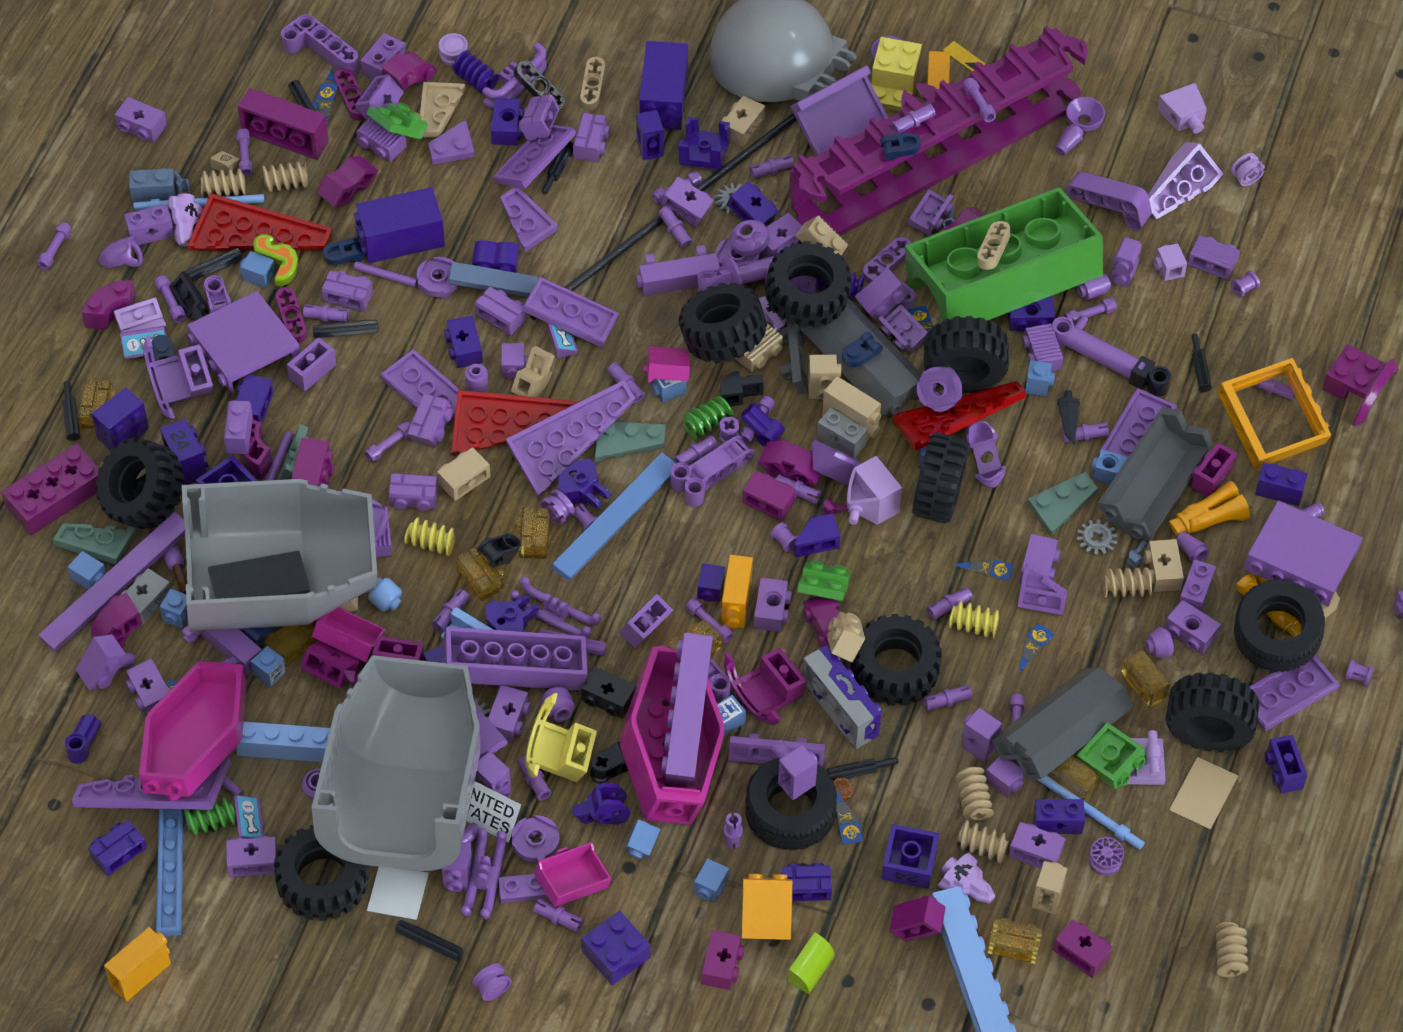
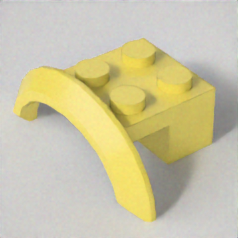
M554 693L545 699L535 719L526 749L525 766L531 778H535L538 775L540 768L577 783L587 773L597 731L578 723H574L567 730L546 722L552 707L556 703L558 693Z

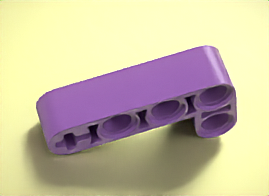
M301 15L282 29V46L286 53L294 54L308 46L337 70L348 69L353 75L359 72L357 51L313 16Z
M1078 172L1066 187V192L1072 199L1122 212L1125 224L1134 231H1139L1152 215L1149 196L1144 189L1138 186L1085 172Z

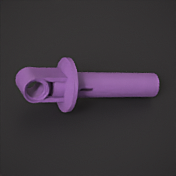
M774 256L737 266L732 258H724L721 262V267L704 270L697 274L698 292L704 291L710 286H719L721 283L726 285L737 283L740 286L741 284L744 285L765 279V268H769Z

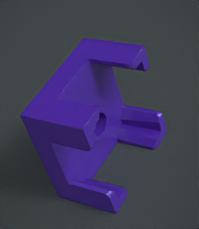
M688 117L686 121L685 142L680 139L678 145L679 164L721 170L730 144V122L720 121L719 133L699 131L698 118Z

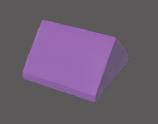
M815 439L812 443L813 470L845 485H849L853 469L862 464V462Z

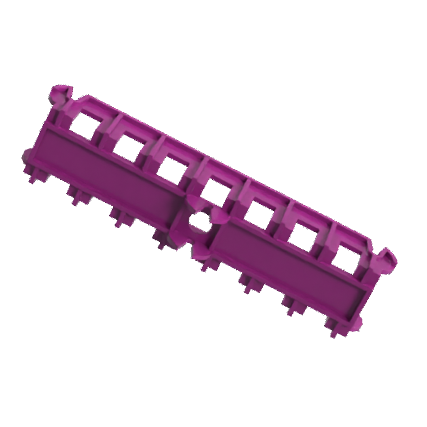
M1045 26L1043 34L1039 36L1038 40L1025 47L1020 46L1017 48L1014 44L1009 45V52L1005 54L1004 58L990 65L985 64L982 66L979 62L975 63L974 71L970 72L968 77L956 83L951 82L947 84L942 80L940 81L939 89L928 84L916 83V87L926 103H920L916 97L904 90L901 97L902 109H900L899 113L886 120L881 119L877 121L874 117L870 118L869 126L865 128V131L850 139L847 137L841 140L837 135L834 137V144L829 147V150L814 158L810 156L806 159L802 154L798 156V163L790 170L789 198L792 200V210L798 215L797 221L803 225L805 222L820 216L833 231H836V234L841 236L1065 116L1066 108L1058 95L1063 96V99L1070 103L1072 100L1081 97L1080 88L1074 81L1063 77L1073 71V65L1064 51L1069 52L1070 56L1085 65L1088 53L1084 40L1080 41L1075 37L1064 36L1057 28L1051 30L1048 26ZM968 78H974L979 84V92L987 105H992L995 113L1008 107L1014 115L1000 123L996 119L991 122H985L980 116V108L972 95H967L963 82ZM1041 89L1048 97L1033 105L1026 96ZM927 104H931L936 116L921 122L920 126L916 128L911 127L900 133H913L919 136L921 139L919 152L911 156L896 157L890 161L885 160L883 156L884 148L881 147L880 138L896 134L891 123L906 116L911 110L916 111ZM974 125L980 134L964 141L958 132ZM939 143L946 152L930 159L923 151ZM904 161L911 170L895 178L888 169ZM870 180L876 189L860 196L854 187ZM823 186H827V191L841 206V208L827 215L814 202H827Z

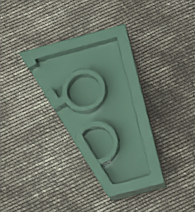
M299 425L278 480L292 478L301 438H309L306 436L308 427Z
M63 523L53 538V545L77 553L83 551L93 558L116 565L135 536L136 528L127 527V530L115 529V526L107 525L106 528H93L87 524Z

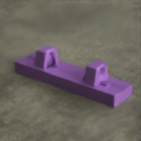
M751 733L749 738L730 736L729 761L767 763V761L778 758L771 750L780 740L759 739V734ZM797 738V742L784 741L791 751L803 745L808 751H812L818 760L817 764L823 767L825 744L806 743V738Z

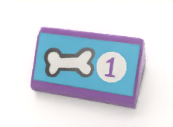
M545 322L557 358L578 354L573 334Z
M164 326L121 332L120 337L124 359L144 356L143 344L146 337L150 336L152 341L158 335L166 336Z
M241 795L234 796L239 837L251 839L264 836L259 798Z

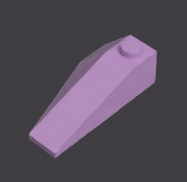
M1185 142L1172 156L1149 192L1152 216L1155 219L1176 209L1183 202L1190 201L1199 193L1206 192L1223 175V172L1200 143Z

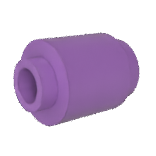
M1103 273V276L1084 282L1076 288L1081 298L1089 300L1107 293V290L1111 289V284L1108 276Z
M472 364L467 367L465 371L467 390L485 392L488 388L487 369L481 364Z

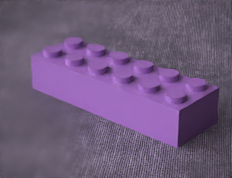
M446 627L442 641V663L468 666L471 684L534 688L563 687L567 690H581L588 674L585 636Z
M684 633V639L678 640L676 658L681 659V662L675 663L673 682H678L677 686H672L670 705H675L674 710L669 709L667 728L672 730L671 733H666L664 751L668 752V757L663 756L661 775H666L665 782L694 785L713 636Z

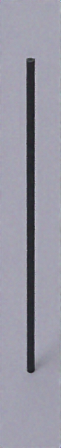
M794 113L695 188L705 191L796 122L797 119ZM661 216L655 217L563 288L574 291L662 224L664 221ZM529 314L532 320L537 319L536 317Z

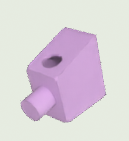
M1195 83L1159 97L1157 110L1176 130L1181 131L1190 127L1192 132L1197 134L1204 129L1202 122L1205 120L1206 106Z

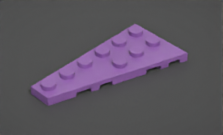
M625 380L506 439V444L538 498L635 402V397Z
M229 756L226 757L189 797L181 796L178 800L170 801L167 795L144 793L140 777L133 778L132 774L124 776V780L116 782L105 779L79 784L72 798L73 806L85 808L212 810L230 767Z

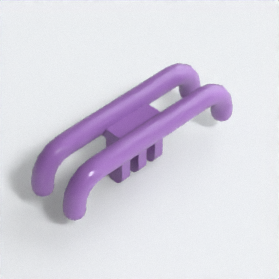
M535 43L533 49L538 53L534 55V59L530 63L543 73L547 66L545 60L546 50L540 43ZM511 62L509 67H505L503 72L498 73L499 79L506 83L498 90L485 87L482 90L483 94L489 98L503 97L514 99L526 89L515 78L513 73L515 66L518 64ZM522 69L521 73L523 75L526 74L527 69ZM532 76L528 81L531 82L535 77ZM485 98L483 104L493 109L494 101Z
M527 577L521 578L520 584L523 590L531 597L543 602V610L539 609L534 617L569 635L585 636L586 638L590 637L591 628L586 626L580 630L564 622L566 617L570 616L591 626L600 623L601 616L599 613L589 616L569 606L568 603L561 602L560 599L553 598L552 595L537 590L530 584ZM513 590L510 594L513 602L521 598L517 590ZM528 603V604H527L526 606H524L523 609H521V610H522V611H525L527 608H529V607L532 606V605Z
M480 828L477 832V845L461 913L465 917L470 916L477 889L487 890L484 905L480 911L481 918L487 920L491 916L505 852L506 833L504 831L497 832L496 848L491 867L490 857L484 856L487 830Z

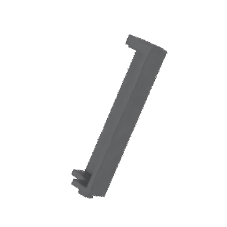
M849 298L845 310L841 312L837 319H832L831 323L827 325L822 323L820 327L812 328V326L803 328L799 325V328L825 355H836L837 364H841V372L857 389L881 403V415L892 416L897 414L906 399H919L917 383L922 374ZM867 331L873 335L875 342H879L883 346L880 354L858 367H849L842 361L843 349L859 339ZM867 346L863 347L865 351L869 349Z
M1162 407L1099 500L1098 504L1105 519L1130 537L1151 540L1191 480L1193 470L1196 466H1200L1206 453L1214 445L1207 428L1188 426L1181 410Z
M1099 667L1084 668L991 740L1001 760H1017L1026 780L1042 779L1086 745L1107 722L1109 724L1114 723L1134 706L1128 692L1121 683Z

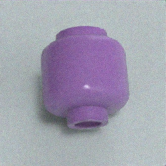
M552 687L543 694L541 705L546 698L554 693H558L556 703L552 707L548 719L557 722L566 721L572 715L575 704L566 688Z

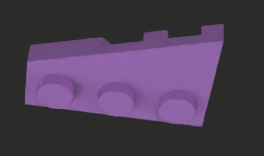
M514 187L500 197V202L524 253L558 231V225L519 187Z

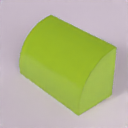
M814 932L790 967L788 983L807 994H810L835 956L831 945L816 932Z

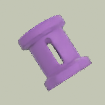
M1248 271L1242 278L1231 281V288L1239 298L1245 296V293L1251 289H1258L1260 287V281L1253 271Z
M724 417L719 423V440L724 444L731 438L739 435V422L734 417Z
M782 522L771 531L770 537L773 540H777L787 553L795 549V541L798 536H794L787 529L788 526Z
M1351 659L1345 679L1349 680L1351 678L1368 686L1374 666L1366 667L1355 663V660Z

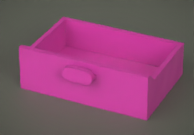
M648 346L646 365L643 364V373L647 371L648 382L654 379L688 382L690 371L688 349Z
M339 607L321 617L320 620H317L312 637L367 662L372 656L377 635L384 636L386 629Z
M592 842L571 850L568 847L557 850L555 852L556 855L538 861L533 873L554 908L607 889L612 879L595 853Z

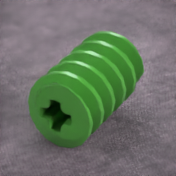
M715 396L713 400H708L706 405L701 404L698 408H693L691 413L686 412L683 414V422L689 436L696 440V432L703 436V428L710 432L712 431L711 424L718 428V420L721 421L726 416L734 417V414L729 404L721 396Z
M231 796L230 803L224 797L221 798L220 805L215 801L212 810L192 809V813H190L188 809H184L189 833L192 830L195 836H198L199 828H202L204 833H208L209 825H211L214 831H217L218 823L225 829L227 828L228 820H230L233 826H236L237 820Z

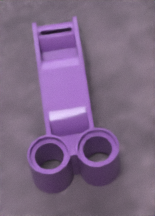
M735 436L690 466L685 463L674 464L670 471V486L677 492H684L686 504L698 507L704 502L705 491L747 464L754 457L755 450L749 449L742 441L741 436Z

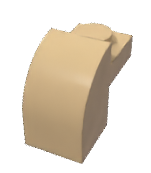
M537 346L533 347L526 367L516 374L511 392L519 396L537 397L551 378L552 372L550 368L555 355Z

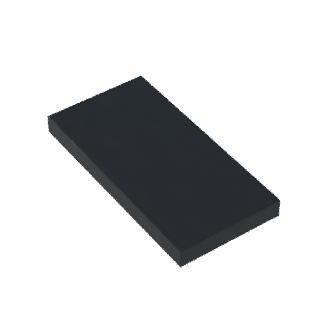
M299 550L208 567L215 599L310 593L308 579Z

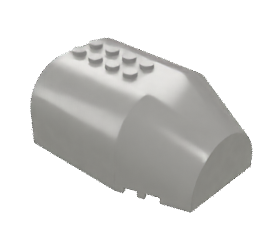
M303 479L182 485L188 582L186 584V603L189 632L309 625L377 586V562L371 494L344 488L341 492L328 489L326 484H321L320 487L309 485L308 481ZM300 551L310 593L215 599L208 574L209 566Z
M372 655L358 675L357 683L353 689L349 688L346 693V699L342 704H338L334 712L312 804L314 833L318 842L327 851L352 863L414 871L441 869L452 864L460 854L481 751L480 725L477 719L468 666Z

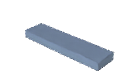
M452 262L449 284L482 290L492 287L495 290H502L506 294L529 297L538 281L537 276Z

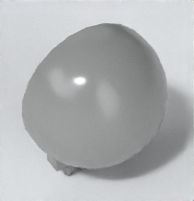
M739 0L722 15L712 34L709 51L712 74L718 83L730 93L739 97L745 96L758 102H779L792 99L800 101L836 82L834 77H830L835 69L847 71L851 66L850 63H853L857 58L854 52L847 49V40L832 36L830 28L822 15L806 0Z

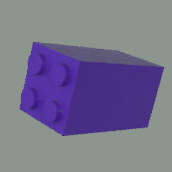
M646 41L639 114L657 110L662 126L666 129L682 130L688 76L687 43Z
M432 187L356 203L357 213H353L356 224V236L361 241L360 248L362 254L367 256L369 263L445 247L443 219Z

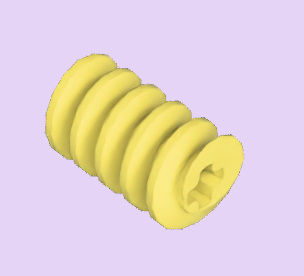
M416 517L414 522H411L407 528L404 542L408 544L411 541L412 546H418L420 543L422 549H426L429 546V550L432 552L437 549L438 554H443L446 551V555L450 556L455 544L454 528L451 527L448 533H446L445 525H442L437 530L436 522L431 527H428V520H425L420 525V518Z
M959 601L957 606H953L949 628H952L956 623L957 630L960 631L965 625L966 632L969 633L974 627L976 635H979L983 630L984 637H988L992 632L994 639L999 621V610L996 609L993 615H990V608L987 607L981 613L980 605L973 611L971 603L966 608H963V602Z

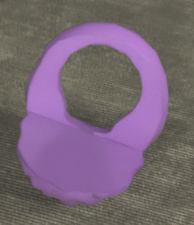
M136 236L126 237L108 245L99 257L101 266L109 269L121 266L122 264L131 267L140 266L143 262V256L140 247L134 241ZM131 247L136 252L137 259L131 257Z

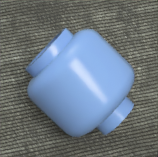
M378 578L377 586L368 591V600L381 612L388 611L389 609L394 611L402 602L399 599L402 595V590L390 578Z

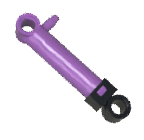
M1082 316L1075 325L1067 317H1058L1053 321L1052 327L1059 347L1067 346L1129 378V384L1141 390L1147 385V391L1152 395L1161 397L1168 392L1171 373L1166 367H1155L1156 362L1144 356L1138 359L1083 331L1082 329L1088 321L1087 316Z

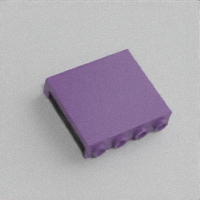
M868 65L790 106L815 156L829 150V147L834 144V137L837 135L843 140L847 137L850 139L865 131V128L869 126L870 118L874 117L877 121L888 119L867 77L871 73Z
M258 291L187 325L189 331L187 339L190 345L200 344L210 371L212 373L216 372L222 387L226 386L231 393L234 392L233 381L286 355L294 359L300 353L299 344Z
M1278 501L1248 553L1243 569L1267 580H1289V582L1299 583L1300 586L1309 589L1321 604L1329 607L1346 570L1358 553L1363 537Z

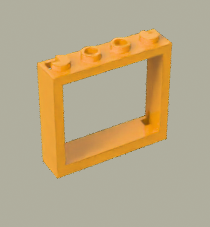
M1293 358L1225 381L1220 384L1217 390L1224 409L1254 469L1262 467L1263 462L1270 464L1326 444L1331 436L1328 429L1329 424L1324 421L1321 415V408L1318 403H1315L1309 384L1305 383L1302 377V370L1297 367ZM1285 375L1315 437L1265 454L1235 392Z

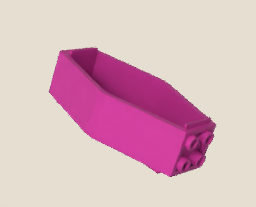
M666 646L652 647L638 677L620 735V747L645 821L692 825L705 802L724 737V723L707 678L694 785L665 782L666 775H661L663 756L668 757V752L664 751L663 742H665L666 733H671L672 730L667 728L669 709L674 710L675 705H670L672 686H677L678 682H673L675 663H680L681 659L676 658L677 649L667 648ZM661 701L668 702L669 706H663Z

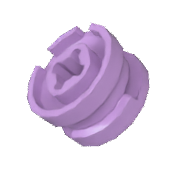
M447 34L439 41V56L442 63L452 67L459 54L468 50L467 40L460 34Z
M1248 153L1240 157L1233 164L1231 173L1242 186H1249L1264 174L1263 169H1265V166L1254 153Z

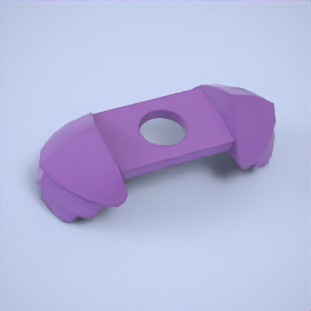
M977 421L967 428L966 433L967 441L970 443V448L974 451L979 473L975 474V478L987 487H996L1003 479L1006 469L1005 465L1001 466L995 445L998 436L988 422ZM986 453L993 455V460L989 463L981 461V457Z

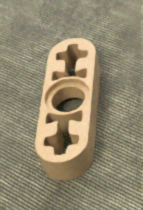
M592 57L586 63L580 104L583 109L588 111L595 110L600 103L605 76V61L600 57ZM595 66H598L597 73H593ZM596 81L599 84L597 86H589L587 83ZM589 94H592L593 97L591 101H588Z
M997 221L991 224L977 254L978 266L981 269L990 270L997 266L1010 238V225L1007 222ZM998 244L999 246L991 247L989 245Z

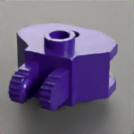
M589 458L574 461L559 476L558 490L566 495L572 504L583 503L586 505L589 503L598 509L601 506V502L595 495L599 494L605 499L611 496L609 490L598 482L596 464Z
M527 595L521 596L515 602L512 600L509 602L493 600L486 605L487 626L493 630L524 632V628L527 627V621L533 618L540 608L534 604L525 611H522L521 609L530 601Z
M604 782L595 785L592 793L587 795L588 800L580 802V804L575 805L572 809L573 815L584 824L597 821L600 825H618L626 822L630 816V810L624 806L627 793L618 784Z

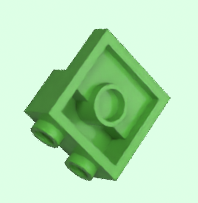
M401 102L398 105L389 103L387 108L379 106V108L369 106L366 113L389 132L422 139L428 126L427 122L421 119L422 116L420 114L410 111V106Z
M820 561L806 562L797 592L843 601L849 588L852 571L846 570L847 568L841 565L830 567L825 566Z
M1108 722L1077 754L1078 761L1096 772L1097 778L1114 790L1119 785L1125 786L1130 779L1129 774L1134 769H1141L1146 761L1144 747Z

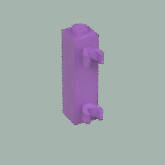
M705 245L696 246L697 253L695 257L655 263L653 253L646 254L645 265L639 266V275H636L637 287L642 288L643 296L698 287L697 274L699 272L720 267L717 254L707 255Z
M188 625L182 630V633L185 635L183 639L189 644H192L199 635L204 637L227 658L222 663L242 664L246 676L253 671L251 660L262 651L259 646L239 629L189 632Z

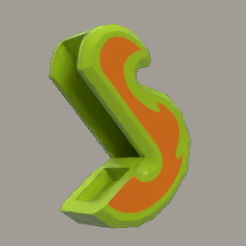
M262 234L257 236L253 242L254 252L274 259V263L280 265L274 280L275 286L282 287L289 284L296 276L298 269V258L295 250L283 243L274 245V238L270 235Z

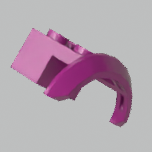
M1347 344L1326 374L1322 390L1340 399H1343L1347 391L1364 399L1353 422V426H1357L1366 420L1376 398L1393 374H1397L1396 360L1391 359L1386 364Z
M377 635L372 655L423 661L424 644L422 642ZM344 670L345 678L354 687L358 681L356 672Z
M780 647L762 656L759 668L738 678L734 658L726 651L724 668L726 675L730 679V685L744 707L756 719L768 725H776L781 720L776 711L804 696L807 680Z

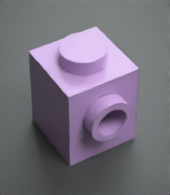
M1178 243L1164 245L1157 249L1154 266L1156 270L1160 271L1164 281L1185 276L1187 262Z

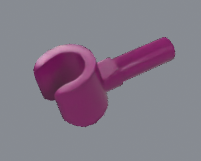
M832 499L824 501L825 507H822L826 515H836L839 511L849 510L847 505H835Z

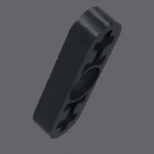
M521 61L515 66L513 71L515 78L534 97H542V95L549 91V94L558 100L559 108L561 109L564 106V95L532 63ZM526 68L527 72L523 75L521 71ZM534 76L535 78L529 82L528 80ZM536 81L544 85V91L541 92L535 88L534 84Z

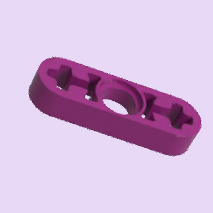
M348 69L336 71L334 74L335 84H338L337 90L349 116L357 121L365 119L355 109V104L362 96V92L353 73ZM342 78H345V80H347V85H345L344 80ZM348 92H355L357 94L354 97L346 96Z
M281 288L276 292V303L282 323L298 344L306 340L307 332L296 294L291 288ZM283 297L289 299V305H286ZM289 312H294L297 314V316L293 319H288L285 317V315ZM294 326H297V330L300 334L295 335L293 331Z

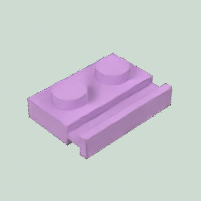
M156 297L114 311L120 332L164 326V329H167Z

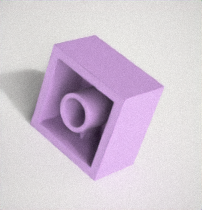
M877 456L856 466L852 471L847 493V508L850 513L848 522L852 525L858 523L859 516L878 525L900 513L902 487Z

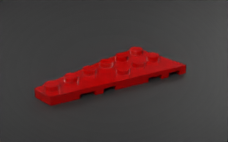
M210 193L187 244L188 251L232 250L235 248L254 250L253 242L255 238L259 235L267 234L274 238V245L283 243L291 246L294 250H323L330 241L333 229Z
M1015 381L964 395L955 406L946 411L938 412L928 406H923L892 415L893 424L913 449L917 451L928 445L933 433L938 432L950 435L1026 398L1025 389Z
M458 390L451 456L468 451L472 447L475 450L504 445L507 438L581 401Z

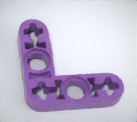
M905 237L896 238L871 259L863 268L864 281L869 284L887 268L893 271L906 259L903 247L911 244L910 240ZM888 257L891 258L893 262L890 264H885L881 260L883 258ZM901 281L910 294L908 295L909 299L905 298L897 306L901 304L907 309L914 305L915 292Z

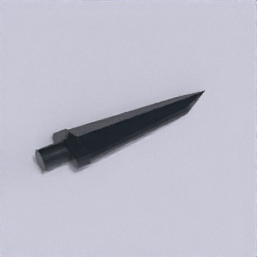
M1066 390L1063 393L1064 398L1057 399V405L1059 406L1065 436L1075 445L1080 400L1073 398L1072 391Z

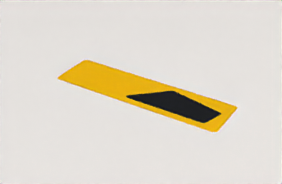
M955 41L943 49L945 52H950V56L971 71H974V66L977 62L982 66L985 65L983 61Z

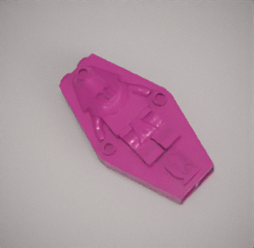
M198 661L149 711L145 718L139 770L144 793L167 795L170 801L178 800L181 796L189 797L239 745L243 736L247 680L242 664Z

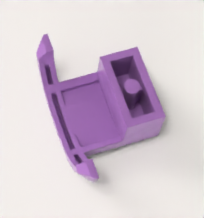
M150 336L146 337L143 344V353L158 405L164 416L175 420L173 410L169 404L212 393L213 384L201 346L199 344L180 349L177 356L155 361Z

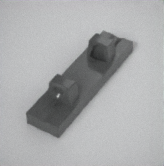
M787 320V327L778 330V332L783 336V344L789 343L791 363L781 366V374L785 380L792 379L799 394L808 392L803 332L799 328V324L795 323V325H792Z

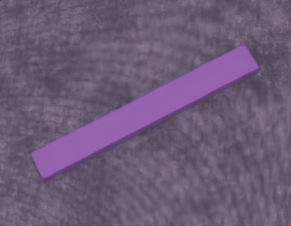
M174 512L39 634L40 639L54 652H57L109 604L111 598L122 593L135 581L138 575L144 573L185 535L184 519Z

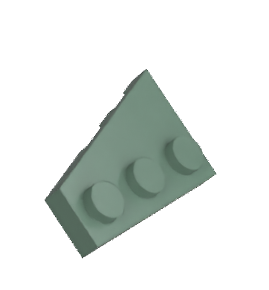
M614 422L597 439L595 463L603 461V458L613 456L620 458L623 457V454L636 452L639 454L664 448L666 425Z
M1084 472L1028 498L1027 504L1052 537L1057 529L1070 519L1074 512L1080 510L1097 493L1098 488L1089 475Z

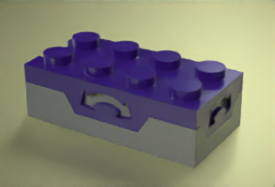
M827 645L804 657L802 675L807 680L806 688L855 750L877 738L881 725V708L876 702L871 701L865 687L855 681L852 671L843 666L840 657L832 654Z

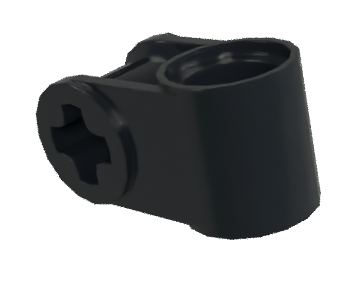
M507 533L485 539L477 547V552L480 555L483 554L489 561L491 568H496L500 565L511 563L522 544L515 535Z
M620 741L593 756L590 777L594 782L606 783L617 775L628 771L620 747Z

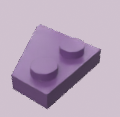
M462 121L428 143L433 165L475 157L466 121Z
M1025 564L1017 607L1063 615L1067 590L1031 565Z

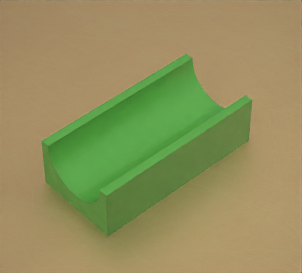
M1060 187L905 245L907 284L913 290L924 285L929 287L939 307L942 321L945 319L951 320L957 316H960V318H965L966 316H972L973 318L981 317L987 321L1103 276V236ZM997 221L1007 222L1010 225V238L997 266L990 270L981 269L978 266L977 254L991 224ZM991 244V245H989V246L995 247V246H999V245H998V244Z

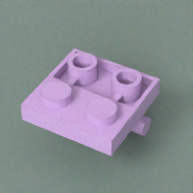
M1155 730L1148 731V738H1131L1144 747L1146 761L1141 769H1134L1129 774L1130 779L1127 784L1165 785L1163 739L1157 738V731Z

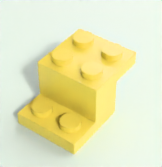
M886 37L880 38L872 68L871 85L884 109L900 112V109H902L901 97L903 91L906 90L913 95L922 44Z

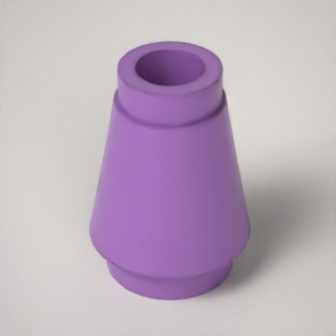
M1075 124L1066 126L1055 150L1064 156L1082 141L1083 130Z
M1186 532L1178 535L1177 543L1191 562L1194 559L1203 562L1208 557L1209 549H1207L1205 543Z

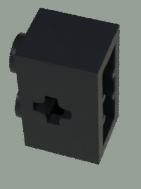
M594 666L581 688V697L591 707L596 706L605 710L611 716L624 718L629 709L636 685Z

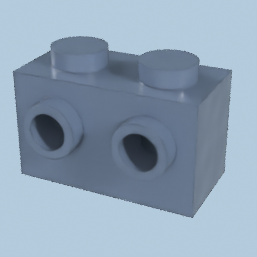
M161 168L130 171L129 188L132 204L134 202H146L159 198L160 201L169 200L170 196H176L173 169Z

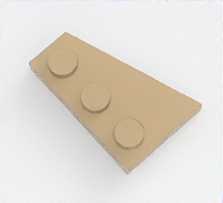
M423 82L420 115L422 116L421 119L425 120L428 124L423 137L437 138L442 134L466 90V84Z

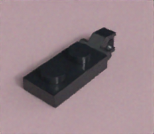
M182 271L169 288L180 306H182L186 316L196 321L210 313L206 311L208 306L187 272Z

